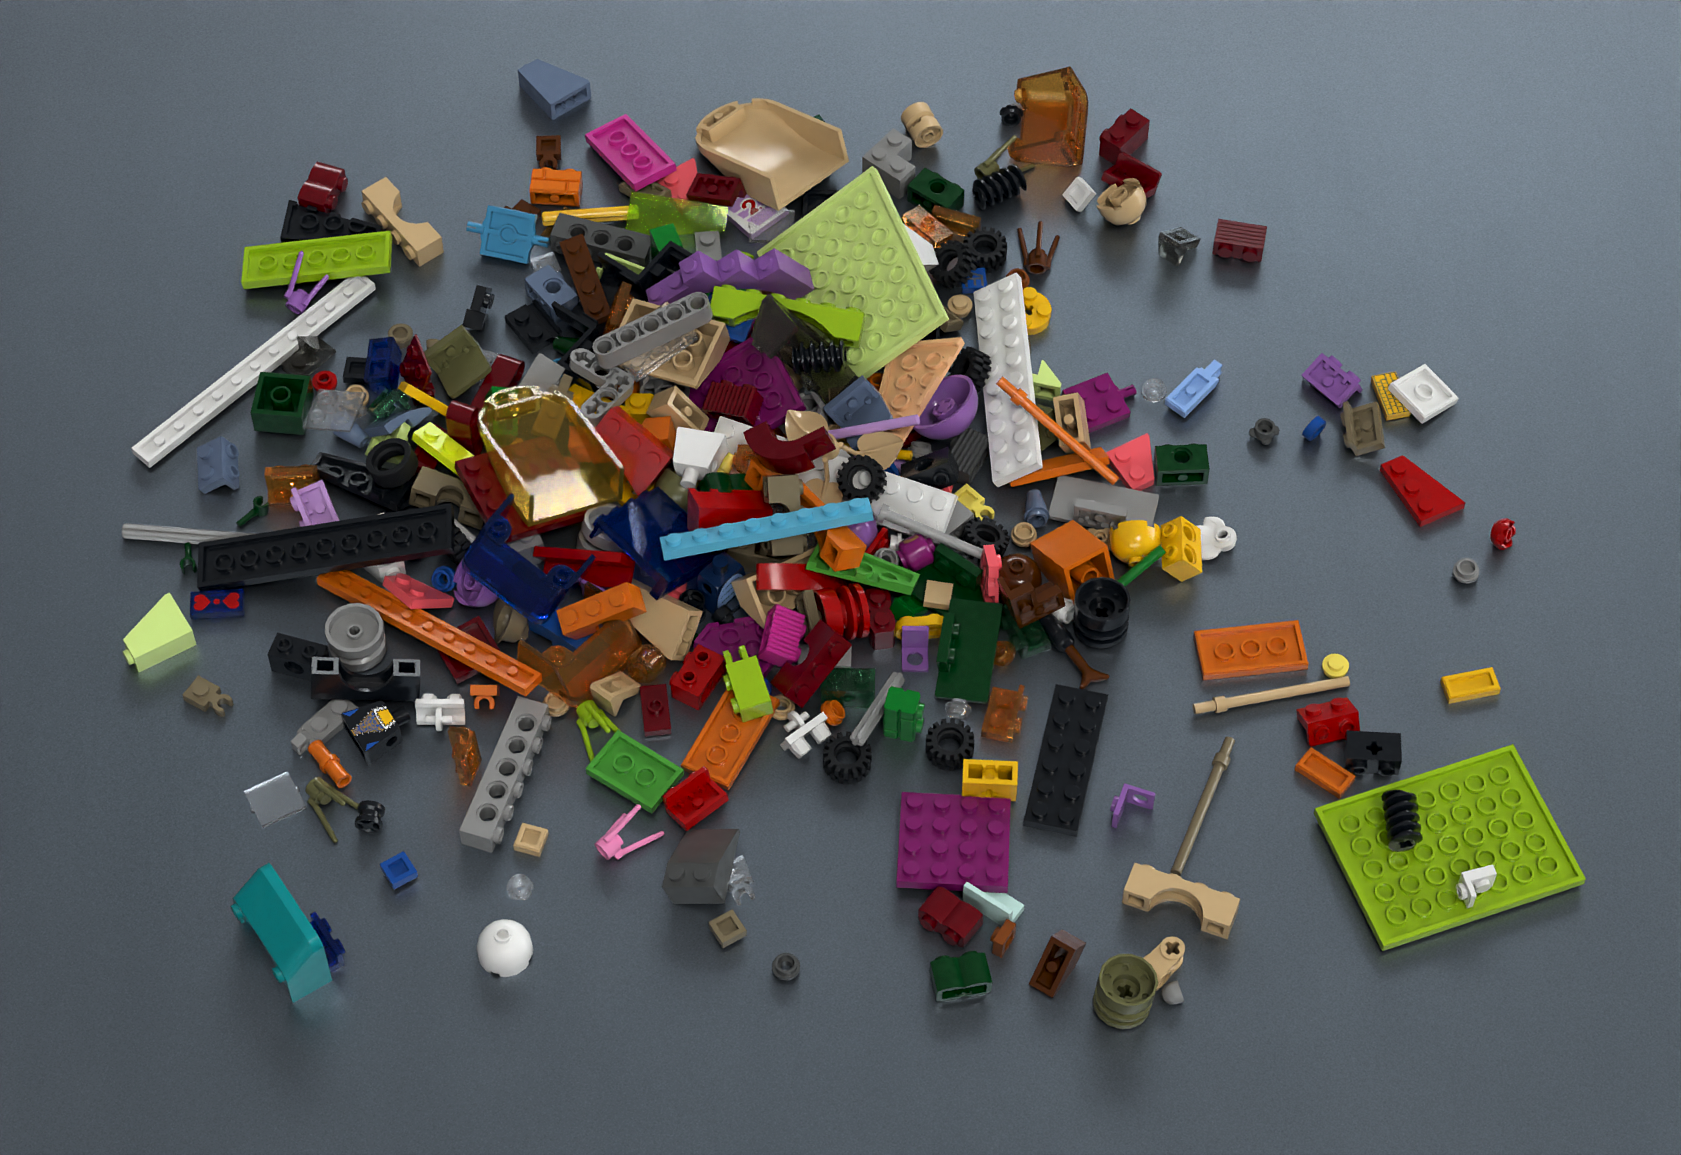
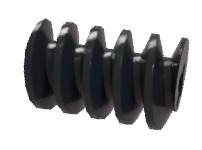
M1011 164L1007 168H1001L999 172H992L990 176L985 175L982 179H976L973 182L972 192L980 209L985 210L986 202L989 206H994V198L1001 203L1003 202L1002 194L1007 199H1010L1012 197L1011 190L1015 195H1019V187L1025 191L1027 185L1020 168L1015 164Z
M830 340L828 348L825 347L823 341H820L818 348H815L813 341H810L807 349L803 341H800L798 349H795L793 345L792 364L795 374H800L802 368L805 373L810 374L812 367L815 373H820L822 367L826 373H830L832 367L836 372H840L842 367L846 369L847 353L844 340H840L839 347L835 346L833 340Z
M1402 790L1384 792L1381 797L1383 810L1385 811L1384 819L1386 821V830L1388 831L1389 849L1395 852L1410 850L1415 844L1423 840L1422 834L1419 833L1421 824L1417 823L1420 820L1419 814L1416 813L1418 811V805L1415 803L1417 797L1414 793Z

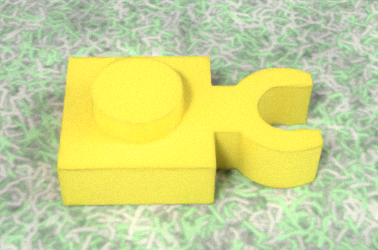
M967 483L954 493L958 496L957 500L974 513V517H980L981 521L983 519L981 516L983 515L994 519V510L990 506H986L985 498Z

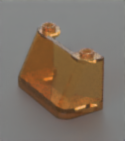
M1071 66L1019 78L1014 96L1016 102L1020 103L1023 108L1020 139L1017 138L1008 147L1009 156L1020 163L1065 167L1081 165L1083 163L1088 116V96Z

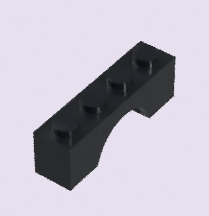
M312 657L311 699L404 702L419 699L420 659H393L390 665L383 671L363 675L347 669L339 657Z

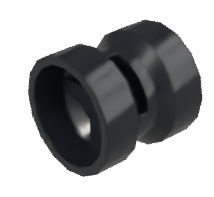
M696 589L684 591L680 595L679 600L703 611L699 621L700 624L706 617L705 597L702 592Z

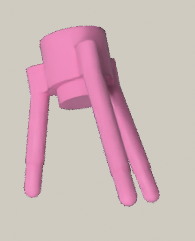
M637 804L628 814L623 813L594 845L605 859L609 860L614 856L616 860H619L625 854L664 836L665 833L660 831L621 849L624 842L618 833L640 810L641 806Z

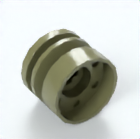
M1118 954L1109 958L1102 965L1092 998L1093 1008L1099 1019L1107 1025L1118 1029H1131L1141 1025L1146 1020L1158 986L1157 973L1152 965L1142 957L1133 954Z

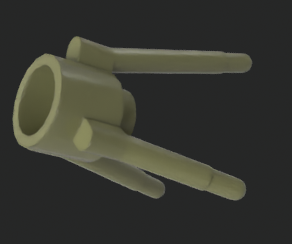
M1013 135L987 160L974 169L978 179H982L985 175L990 176L992 172H999L1000 167L995 160L1017 139L1016 135ZM1031 163L1019 168L1024 172L1034 168L1035 164Z
M315 777L307 784L305 789L306 793L310 796L307 802L315 810L332 842L337 843L338 839L319 804L326 805L333 799L341 806H345L347 803L358 809V803L338 791L331 784H328L323 778Z

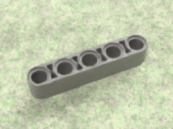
M702 292L692 293L598 337L592 346L598 364L604 369L614 368L707 324L713 316L708 296Z

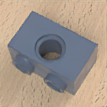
M549 264L524 279L526 295L531 300L536 299L556 324L562 320L557 317L551 305L554 301L570 311L578 304L579 296L577 290L573 286L569 287L559 271L555 272Z

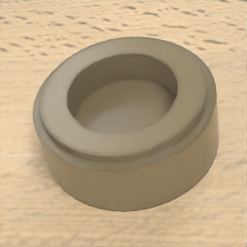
M403 323L393 325L388 331L389 343L398 349L408 347L414 337L412 328Z

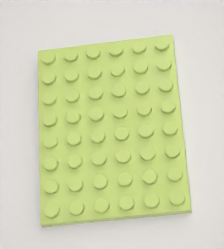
M873 166L757 251L760 257L775 248L810 270L814 290L801 298L808 299L814 304L821 305L822 302L831 303L836 308L846 309V307H855L865 314V323L859 349L846 347V369L842 367L840 372H836L832 367L831 372L826 373L822 367L820 373H815L812 367L811 374L826 404L830 402V389L848 387L862 375L867 379L949 320L878 170ZM786 316L798 345L800 341H803L807 349L810 341H813L815 348H818L820 341H823L825 347H829L830 339L816 327L802 320Z

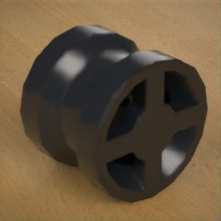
M366 800L360 802L357 809L359 816L355 819V827L367 833L381 831L383 825L381 817L385 814V807L376 801Z

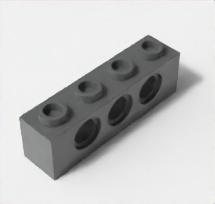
M559 213L550 234L551 250L563 254L559 242L583 234L593 261L600 262L597 256L600 252L614 255L642 267H646L651 260L650 235Z

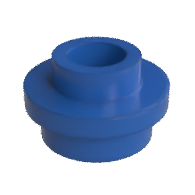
M449 566L436 568L431 577L434 588L441 592L453 590L457 584L453 582L455 571ZM444 574L447 576V583L443 579Z

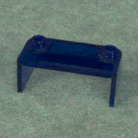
M511 493L487 520L462 559V566L470 576L529 621L535 624H544L550 620L556 610L560 608L582 579L585 578L596 557L591 554L577 572L566 565H556L548 574H545L505 543L512 530L509 521L504 518L508 514L515 495Z

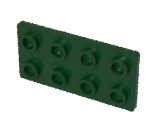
M940 543L934 549V562L916 572L920 574V577L910 595L923 604L927 580L952 583L951 599L984 602L980 587L983 570ZM929 608L943 617L944 612L948 613L949 611L943 609Z
M954 598L950 600L948 613L944 612L936 659L938 678L935 697L937 699L981 704L988 703L1003 611L1002 604Z

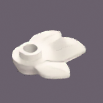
M1205 517L1203 525L1197 526L1201 530L1202 560L1216 558L1221 551H1229L1235 546L1237 541L1236 532L1231 527L1225 526L1222 519L1218 517Z

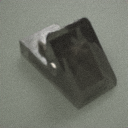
M1182 227L1160 232L1158 236V254L1172 264L1179 266L1186 251L1196 248L1201 238Z
M298 336L299 349L281 364L282 370L287 374L309 376L334 355L336 350L318 336Z

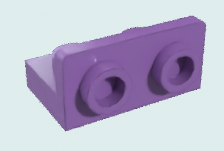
M1321 353L1305 370L1302 377L1338 408H1341L1343 402H1346L1355 391L1359 394L1362 392L1363 389L1359 385L1361 380L1352 371L1349 370L1347 373L1340 368L1342 364L1334 356L1331 355L1328 358Z

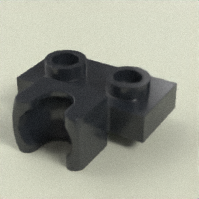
M481 285L476 286L471 307L465 313L462 324L464 327L484 332L488 314L485 313L487 309H491L495 297L494 294H491V288Z

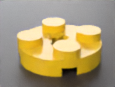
M1026 287L1023 289L1025 310L1031 311V315L1025 313L1028 335H1035L1048 327L1052 307L1049 300L1041 293H1038L1035 288Z

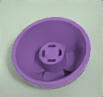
M965 375L944 377L919 417V425H914L913 429L922 436L936 440L953 438L964 432L972 423L978 408L977 390L972 380Z

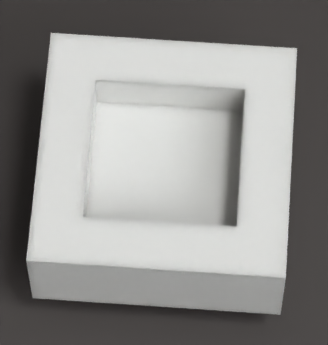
M1076 177L1062 195L1076 211L1082 212L1096 193L1083 178Z

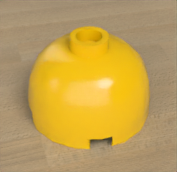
M1144 520L1120 522L1117 529L1113 530V527H1111L1109 530L1110 549L1118 560L1133 567L1158 545H1161V528L1155 523L1154 528L1147 526V521Z

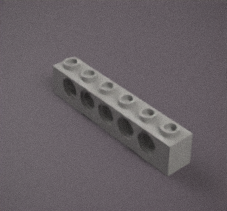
M520 696L517 697L460 827L461 844L493 853L496 843H501L504 836L503 827L505 822L511 820L514 812V801L522 795L524 788L523 780L532 771V759L535 753L538 754L542 748L544 731L548 732L551 727L552 716L549 714L548 704ZM527 728L531 729L530 731H522ZM505 773H513L512 775L504 776ZM497 795H502V796H503V797L498 798V799L493 798V797H495V796H497ZM486 818H493L491 821H483Z

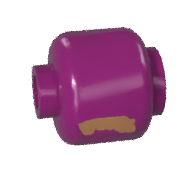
M916 533L899 542V550L896 553L903 568H909L911 571L917 572L934 562L933 553L935 545L930 538L925 539L923 535Z

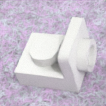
M1489 865L1461 873L1458 884H1456V892L1459 899L1464 900L1467 908L1473 907L1477 896L1476 892L1482 893L1493 887L1497 876L1494 866Z

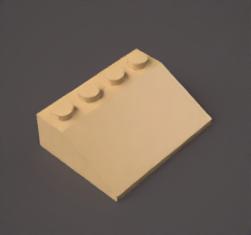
M633 298L619 327L664 306ZM711 319L707 324L616 367L697 389L722 359L730 341V336L725 323Z

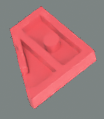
M398 573L396 576H385L382 584L410 609L452 608L455 599L403 573Z

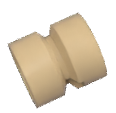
M917 102L908 106L903 111L901 121L917 147L927 148L941 139L943 129L927 103Z

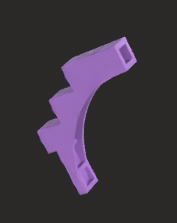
M775 248L755 260L736 249L718 261L697 251L679 262L680 269L648 288L646 293L649 303L666 306L695 292H713L714 286L721 287L723 284L734 286L736 289H756L774 292L792 300L810 293L814 290L808 268Z

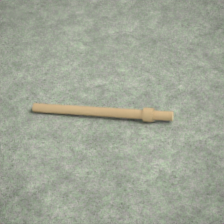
M1348 676L1228 698H1225V696L1213 697L1211 701L1193 704L1194 714L1211 711L1221 713L1226 712L1228 708L1349 687L1350 680Z

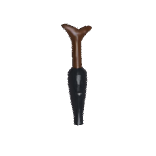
M1052 613L1039 619L1052 644L1060 652H1066L1080 670L1082 679L1079 689H1086L1090 682H1101L1109 679L1110 675L1097 671L1087 664L1074 647L1075 640L1072 634Z

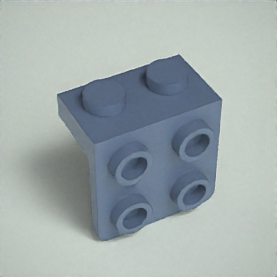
M863 375L823 407L825 412L841 428L893 419L880 392ZM862 435L846 438L853 450L859 449L857 441Z

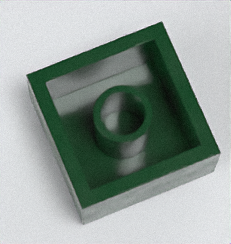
M260 372L250 412L254 431L305 435L314 397L311 376Z

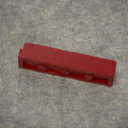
M535 546L533 557L545 561L542 582L581 586L580 582L584 579L603 588H613L625 582L632 583L636 558L622 552Z

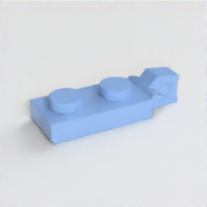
M1214 359L1205 369L1196 367L1166 397L1165 405L1185 418L1216 387L1219 382L1218 377L1222 373V364Z

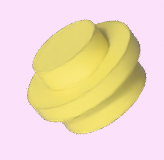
M1330 654L1324 658L1322 669L1330 679L1343 677L1348 672L1349 662L1340 654Z

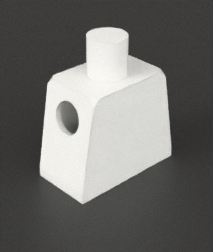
M684 427L677 428L673 465L675 473L682 477L680 482L682 487L686 489L695 488L697 480H703L707 473L717 472L729 449L725 434Z

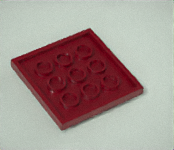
M541 437L455 461L454 468L497 546L582 522L585 513L591 507L552 439Z

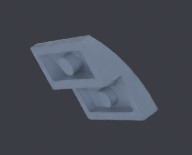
M430 407L392 413L371 423L364 431L369 437L391 434L404 422L411 427H415L432 410Z

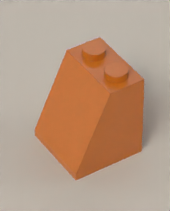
M1074 520L1030 542L1034 561L1041 572L1054 586L1058 584L1063 597L1071 599L1073 604L1076 590L1087 580L1098 577L1115 580L1108 546Z

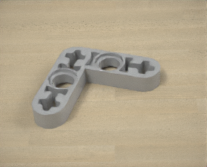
M578 348L571 352L570 369L600 387L582 404L580 410L581 423L588 427H595L612 407L620 406L633 393L634 379L630 374L618 367L602 368L598 364L595 354L587 349ZM598 370H604L608 374L605 376L597 375L595 372ZM607 396L611 397L613 401L604 402L601 398Z

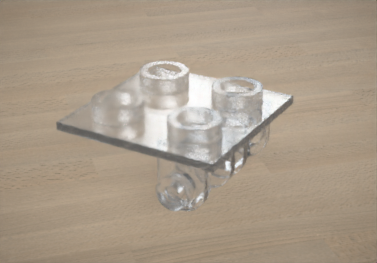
M319 389L302 426L303 429L350 432L356 418H361L367 414V407L363 405L366 393Z

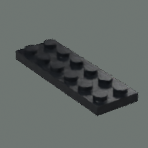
M1056 684L1023 826L1077 837L1107 706L1108 694Z

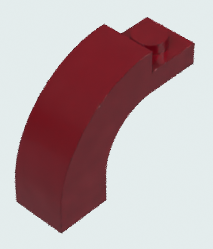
M767 421L743 432L747 444L759 462L768 470L779 474H798L815 468L813 460L836 449L834 441L824 426L792 441L778 440Z

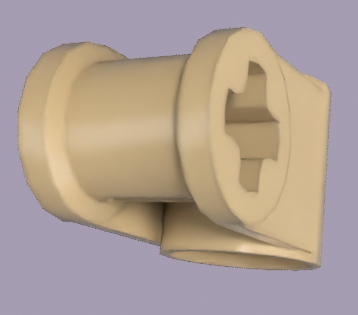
M1177 937L1165 938L1150 954L1143 958L1152 965L1157 973L1158 986L1156 991L1183 964L1185 945Z

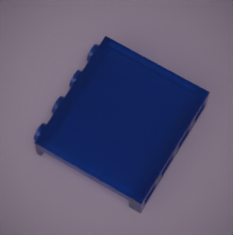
M659 487L649 492L647 490L643 491L638 498H630L622 507H614L607 515L601 514L593 522L594 529L589 535L592 539L604 532L657 582L649 593L656 600L697 577L712 562L714 556L721 554L725 550L664 561L660 537L672 533L689 532L687 528V513Z

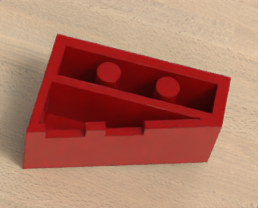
M618 405L612 407L595 428L639 498L646 495L659 476L673 461L674 452Z
M688 488L687 528L689 531L773 515V509L769 503L764 502V495L760 490L732 489L731 493L719 492L718 489L701 492L695 488Z

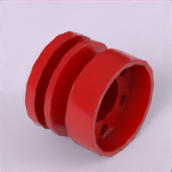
M859 583L849 584L848 587L840 585L837 588V592L831 587L813 590L817 610L821 612L822 621L840 635H844L847 640L868 636L870 631L869 606L864 590Z

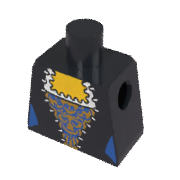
M377 701L341 714L344 729L367 766L402 742L399 726L411 721L410 715L404 706L390 712L383 701Z

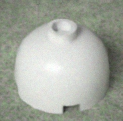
M501 919L493 921L484 927L478 938L477 954L479 962L485 971L500 974V977L517 975L526 969L533 955V945L529 932L522 924L514 920Z

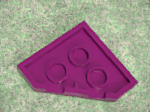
M751 616L734 619L733 623L721 625L718 622L708 623L694 640L693 648L700 644L722 656L723 651L729 650L733 659L732 662L742 660L738 650L739 646L745 645L748 657L755 655L758 657L764 629ZM757 658L763 678L765 679L775 665Z

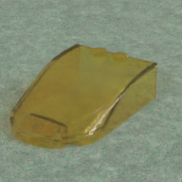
M524 385L500 390L484 401V406L478 413L479 434L506 496L528 527L622 500L625 467L585 415L581 413L579 407L569 397L556 390L553 393L539 390V386Z

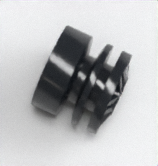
M1105 577L1091 578L1082 583L1076 590L1073 629L1075 635L1082 643L1090 647L1102 649L1113 647L1125 638L1129 625L1131 599L1128 590L1122 583Z

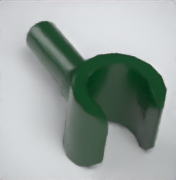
M263 496L255 497L253 509L238 520L236 524L241 527L255 516H266L269 511V502L262 505Z
M189 542L185 543V557L180 561L183 574H185L184 569L187 565H192L194 573L197 572L195 560L191 555V543Z

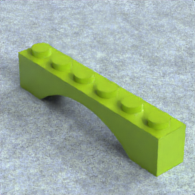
M726 284L721 285V287L714 286L710 304L713 313L712 320L723 322L728 326L735 327L745 321L763 316H787L802 320L816 327L830 340H833L835 345H839L840 340H844L845 347L856 349L860 347L865 323L864 312L855 307H846V309L836 308L834 304L822 302L820 305L811 303L810 300L805 298H796V300L786 299L784 295L777 293L769 296L761 294L760 291L754 289H746V291L736 290L734 286Z

